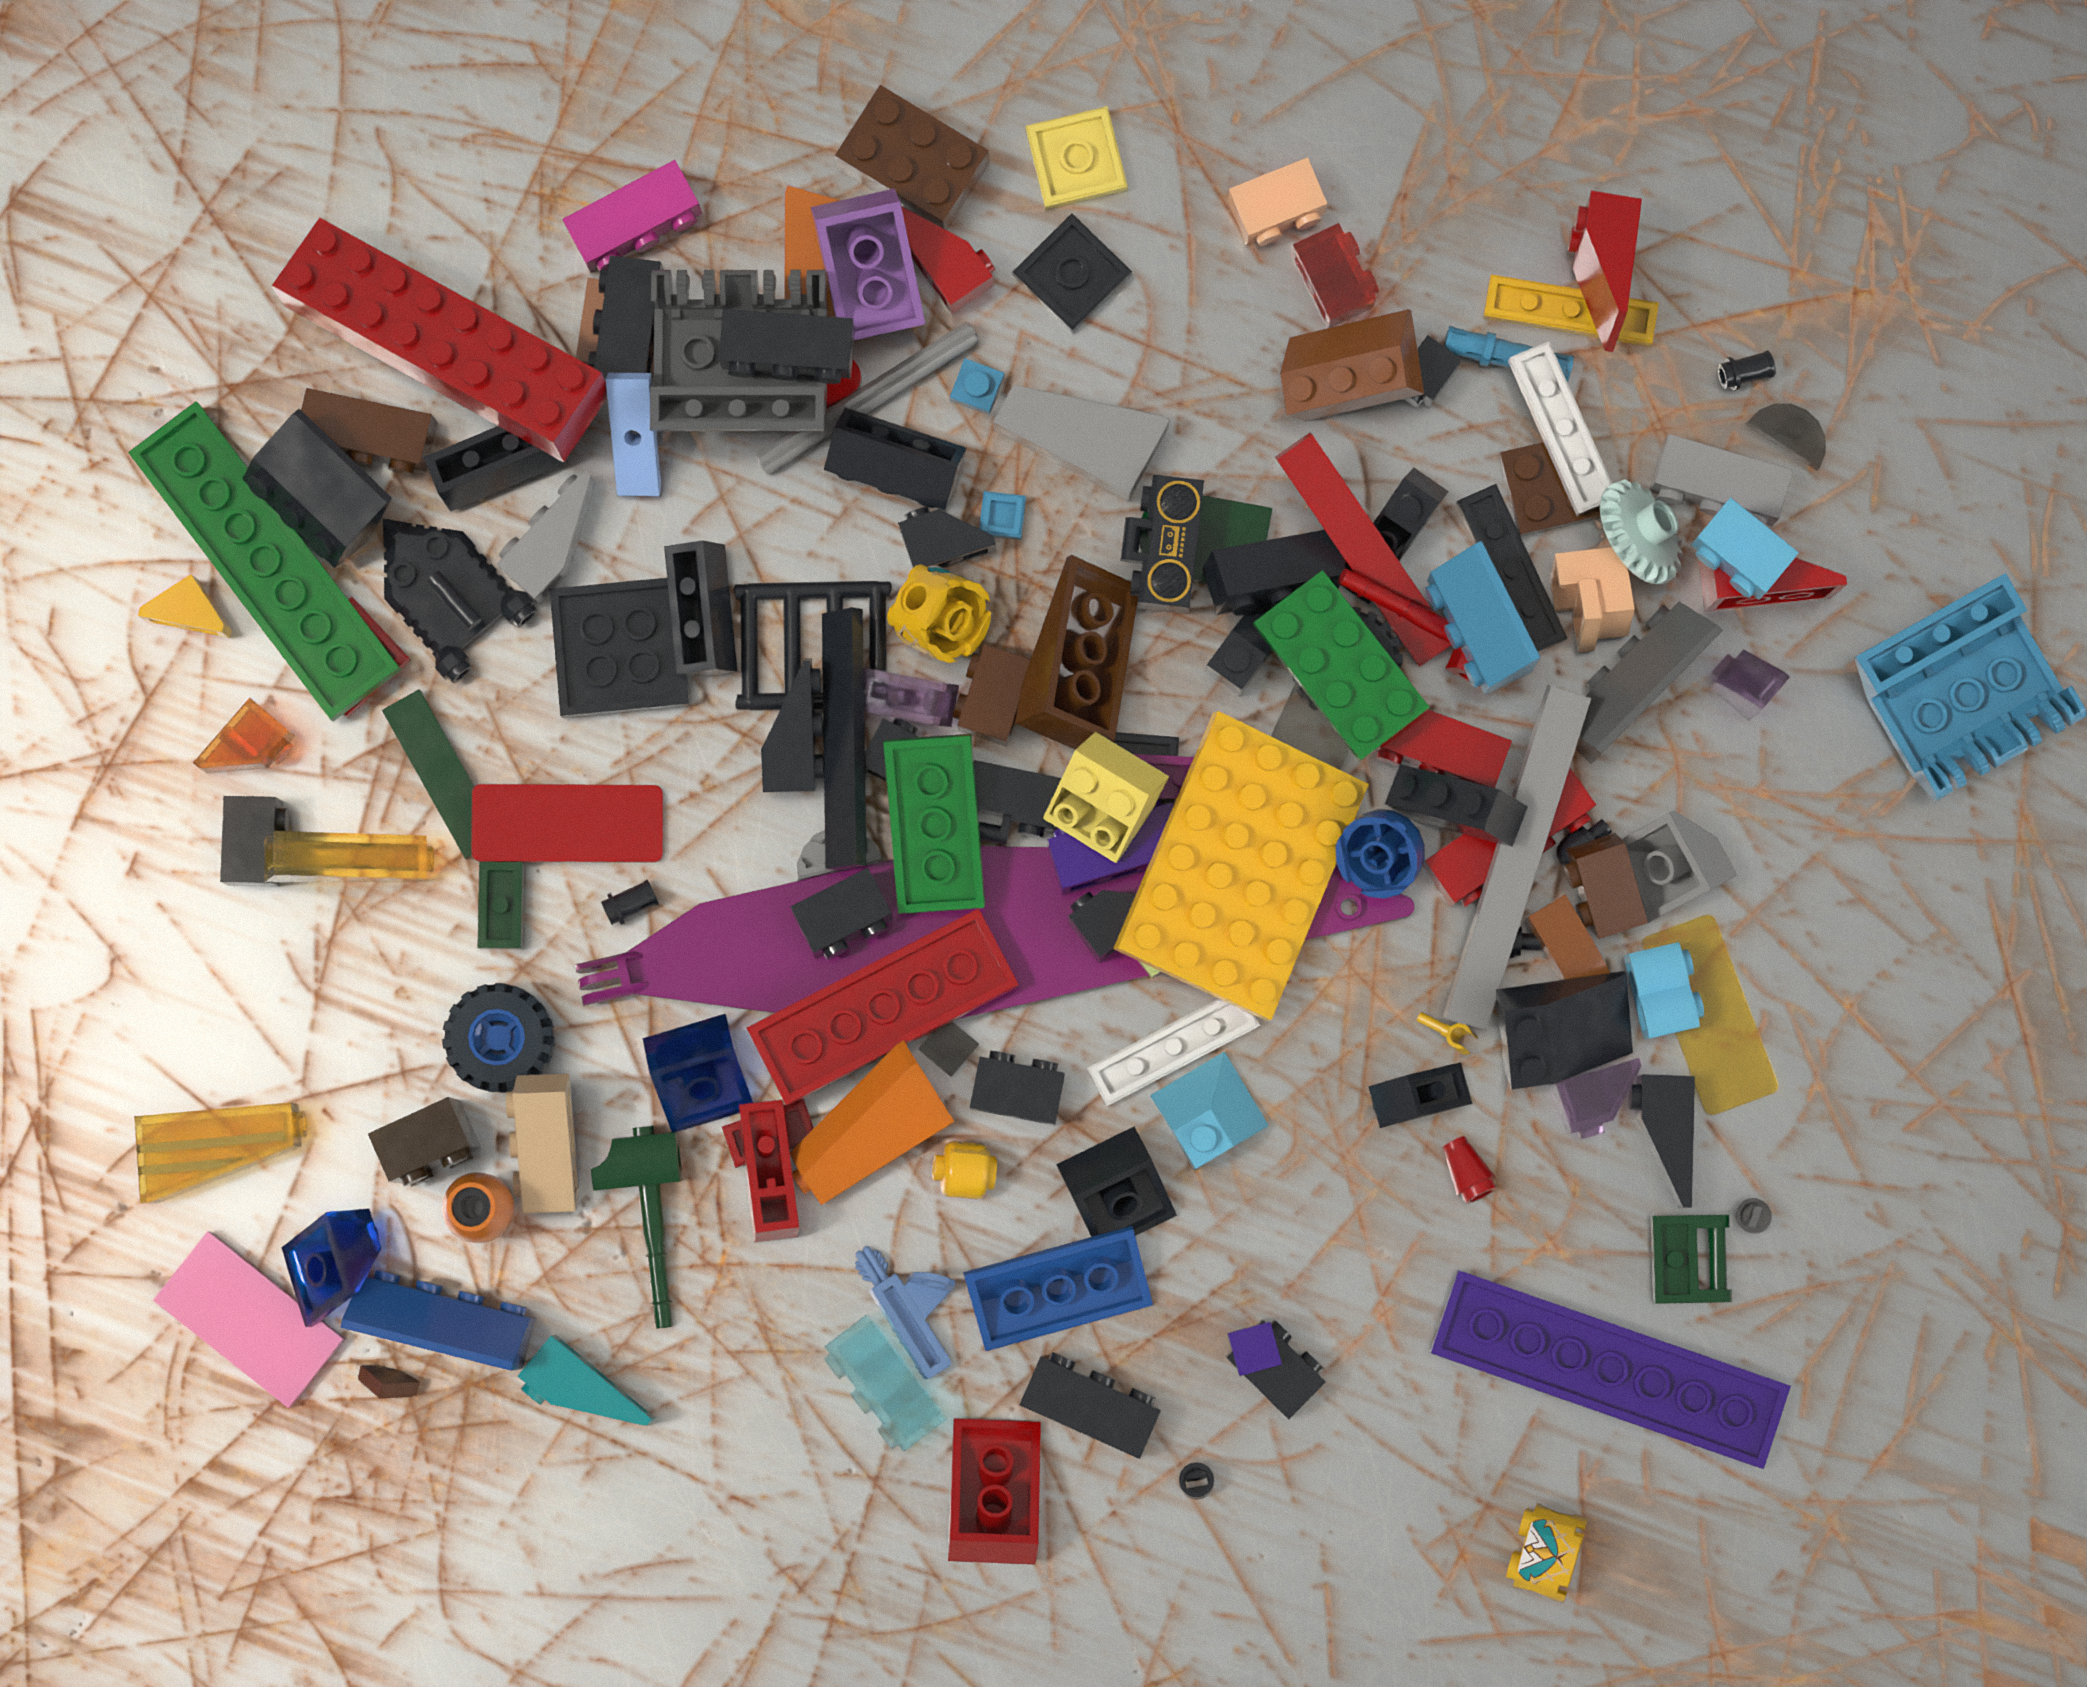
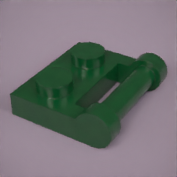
M1729 1215L1650 1216L1653 1304L1732 1302V1289H1727L1725 1228H1730ZM1697 1228H1708L1710 1289L1699 1290Z

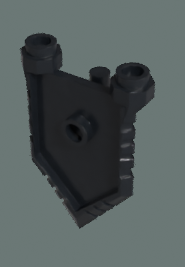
M383 518L384 548H386L384 561H387V565H384V573L387 574V577H384V599L397 614L400 613L404 617L403 621L408 627L414 629L413 633L417 637L423 639L422 643L427 648H431L432 654L435 657V669L445 680L449 679L452 683H456L472 669L468 662L470 658L462 649L503 615L510 624L514 622L517 627H521L537 613L536 608L533 606L535 602L525 591L514 590L511 586L508 587L503 576H498L496 568L492 564L489 565L487 563L488 559L482 553H478L475 549V544L463 531L442 528L440 531L437 530V527L429 526V529H427L425 525L416 524V527H414L412 523Z

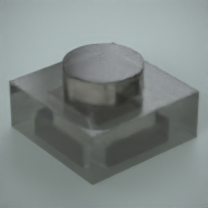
M952 1021L933 1031L918 1050L952 1078L979 1046V1043Z

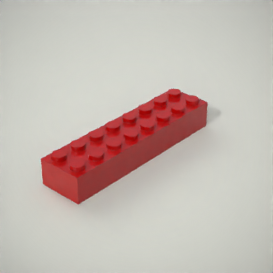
M320 217L272 284L281 302L289 310L562 462H565L607 400L606 381L602 372Z

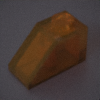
M249 697L195 759L193 764L206 773L267 769L273 762L276 765L280 764L290 754L294 747L291 742L296 735Z

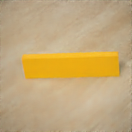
M1490 275L1483 319L1599 338L1580 289ZM1629 297L1628 312L1617 341L1651 347L1659 302Z

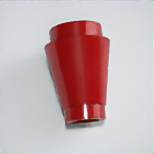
M1465 1136L1456 1138L1442 1147L1457 1196H1462L1466 1204L1478 1201L1497 1189L1493 1181L1496 1176Z

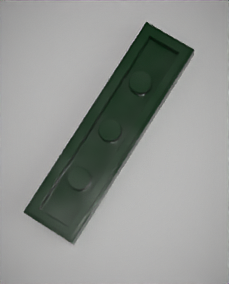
M418 689L384 708L382 712L462 855L468 860L472 857V790L474 784L425 696Z

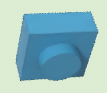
M964 358L949 397L950 401L990 415L1005 377L1004 372Z

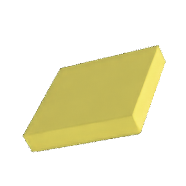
M1108 106L1025 126L1045 210L1128 190Z

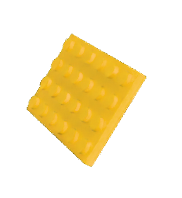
M1220 711L1213 712L1113 949L1265 1021L1272 1020L1335 868L1337 841L1343 834L1344 829L1355 819L1369 784Z

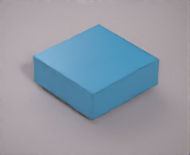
M984 491L979 529L996 538L1021 540L1026 496Z

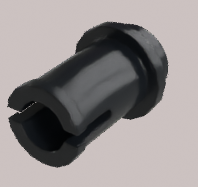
M1768 350L1736 360L1732 357H1727L1724 363L1718 365V376L1724 389L1731 388L1734 391L1739 390L1742 384L1772 378L1776 374L1775 362Z
M648 879L614 896L610 892L607 894L608 899L601 901L611 925L617 922L623 925L625 924L624 919L654 905H659Z

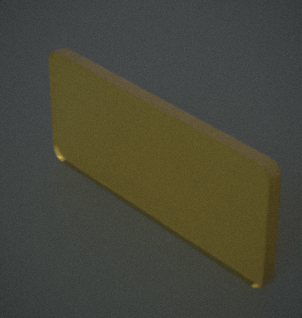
M1703 915L1646 936L1641 942L1643 950L1679 942L1681 949H1688L1692 958L1694 974L1688 976L1692 993L1698 991L1701 996L1704 1017L1699 1018L1700 1027L1675 1032V1036L1690 1076H1695V1089L1704 1112L1708 1115H1716L1775 1093L1778 1089V1082L1715 918L1711 915Z

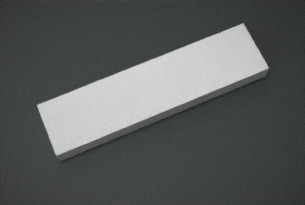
M1545 342L1510 357L1508 363L1576 516L1600 507L1601 496L1604 490L1612 485V482L1550 342Z
M1217 999L1087 1067V1070L1106 1106H1109L1258 1028L1260 1024L1255 1015L1221 999Z

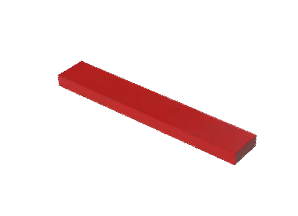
M1311 432L1275 456L1277 462L1354 573L1364 578L1368 577L1371 582L1404 599L1409 598L1410 602L1432 610ZM1375 603L1419 667L1451 646V644L1418 628L1403 617L1399 618L1398 614Z

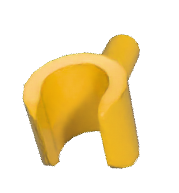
M1420 1012L1417 1017V1022L1446 1037L1448 1044L1462 1055L1471 1053L1459 1044V1040L1464 1035H1471L1473 1038L1478 1039L1477 1034L1467 1025L1457 1023L1451 1026L1423 1012Z

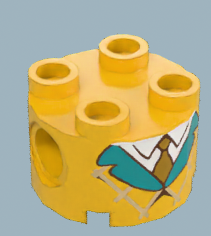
M920 564L910 570L908 579L900 588L895 603L888 610L887 620L888 624L895 628L896 635L904 644L937 660L953 663L957 662L953 658H957L960 655L968 657L975 652L984 640L991 622V612L986 610L985 600L990 602L986 590L979 583L946 568L936 565L926 567Z
M1540 1503L1536 1504L1534 1510L1525 1509L1518 1535L1524 1536L1526 1539L1522 1552L1515 1550L1512 1553L1506 1573V1578L1514 1580L1513 1588L1534 1591L1553 1601L1564 1604L1567 1591L1559 1588L1560 1586L1568 1588V1585L1571 1583L1584 1534L1576 1532V1529L1585 1530L1588 1518L1576 1514L1559 1513L1546 1508Z

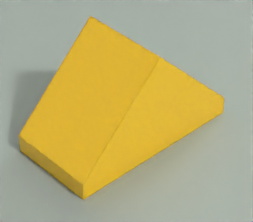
M192 574L139 608L138 616L148 623L231 638L232 629L201 582Z

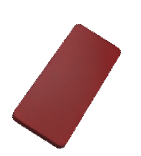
M478 784L472 790V857L477 862L656 863L662 858L663 792L657 785Z

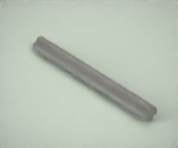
M968 322L958 326L826 410L825 431H792L758 452L756 458L759 465L766 474H771L832 436L834 427L845 407L864 414L870 412L976 345L979 341L976 331Z

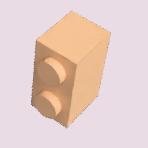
M1308 157L1229 188L1227 198L1246 245L1257 242L1259 246L1270 244L1282 237V231L1297 226L1298 230L1310 228L1322 220L1320 216L1325 214L1327 208V201Z

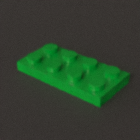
M1323 570L1253 623L1256 630L1359 762L1430 708Z
M972 733L884 740L898 914L985 908L986 901Z

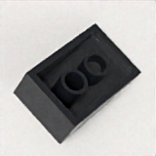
M1625 971L1496 989L1503 1068L1512 1090L1555 1084L1633 1053L1627 975Z

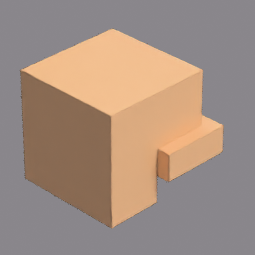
M1613 548L1556 553L1550 576L1555 612L1571 611L1577 653L1595 651L1597 639L1628 636L1635 611L1628 568L1619 559Z

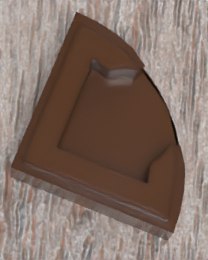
M361 1365L358 1380L379 1399L417 1396L420 1382L414 1377L398 1370L374 1365Z

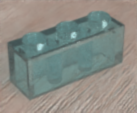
M869 1314L863 1316L824 1346L830 1353L824 1358L825 1362L838 1379L845 1375L856 1388L850 1393L852 1398L865 1414L871 1410L875 1413L882 1423L876 1429L891 1449L899 1445L903 1452H905L947 1419Z

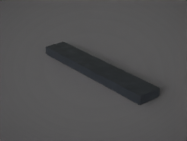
M850 607L822 613L825 869L829 870L867 866L863 609Z

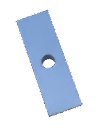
M608 373L606 377L617 496H659L662 490L657 432L650 431L651 373ZM630 430L637 431L639 434H634Z

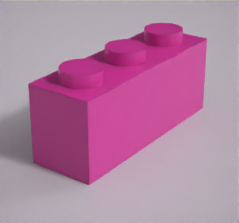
M674 159L562 220L587 268L592 273L598 269L601 271L602 267L608 268L610 255L622 257L634 250H637V252L649 250L659 243L660 236L673 229L678 233L690 228L697 222L696 217L703 213L698 200Z

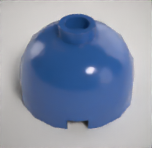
M1376 809L1359 815L1344 829L1336 844V863L1342 877L1348 884L1352 881L1357 887L1363 889L1360 893L1368 897L1385 899L1399 895L1416 880L1425 861V844L1419 829L1409 818L1394 810Z

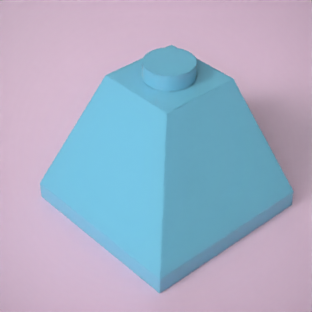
M1225 1051L1150 1095L1194 1170L1269 1126Z

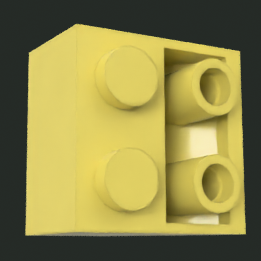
M1095 732L1074 751L1043 819L1117 863L1152 812L1169 776Z

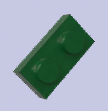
M479 862L477 948L523 950L524 863Z

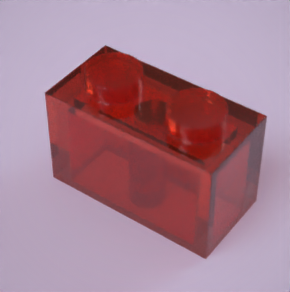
M1339 223L1293 244L1291 250V257L1327 328L1339 325L1374 308L1377 299L1375 294L1379 292L1377 282L1369 269L1363 271L1356 256L1360 255V250L1354 236L1350 231L1344 233Z

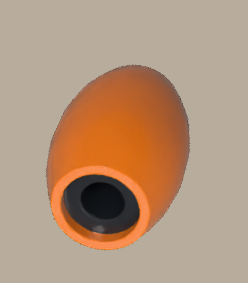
M481 1172L465 1174L453 1181L443 1197L442 1216L446 1226L456 1237L467 1242L485 1243L495 1240L509 1228L514 1217L515 1204L510 1189L501 1179L491 1174ZM480 1199L483 1204V1210L479 1216H476L474 1205Z

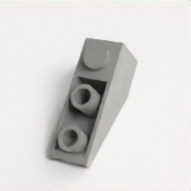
M585 470L578 477L575 474L571 475L560 486L557 492L560 497L550 508L547 506L541 507L528 522L531 528L520 540L514 537L499 553L502 559L497 563L498 567L539 605L550 595L549 589L556 588L570 572L596 484L591 475Z

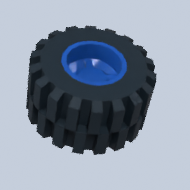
M505 983L484 984L477 986V989L472 992L467 991L461 996L462 999L457 1004H453L449 1010L451 1014L448 1020L444 1021L443 1030H445V1036L442 1039L443 1049L446 1050V1059L449 1065L453 1067L459 1078L480 1090L506 1093L513 1091L517 1076L541 1075L543 1073L542 1070L546 1064H549L552 1058V1047H555V1037L553 1036L552 1029L554 1026L552 1019L549 1018L546 1012V1008L535 996L524 989Z

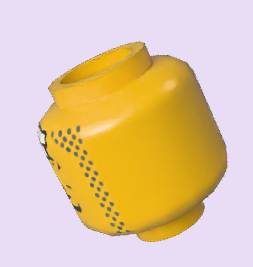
M959 1141L949 1142L944 1147L943 1155H934L932 1180L940 1181L941 1191L947 1197L981 1199L987 1190L994 1189L997 1157L990 1155V1151L985 1144Z

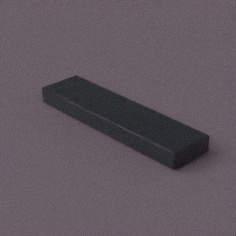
M1497 484L1458 500L1456 505L1474 544L1482 541L1538 653L1566 641V633Z

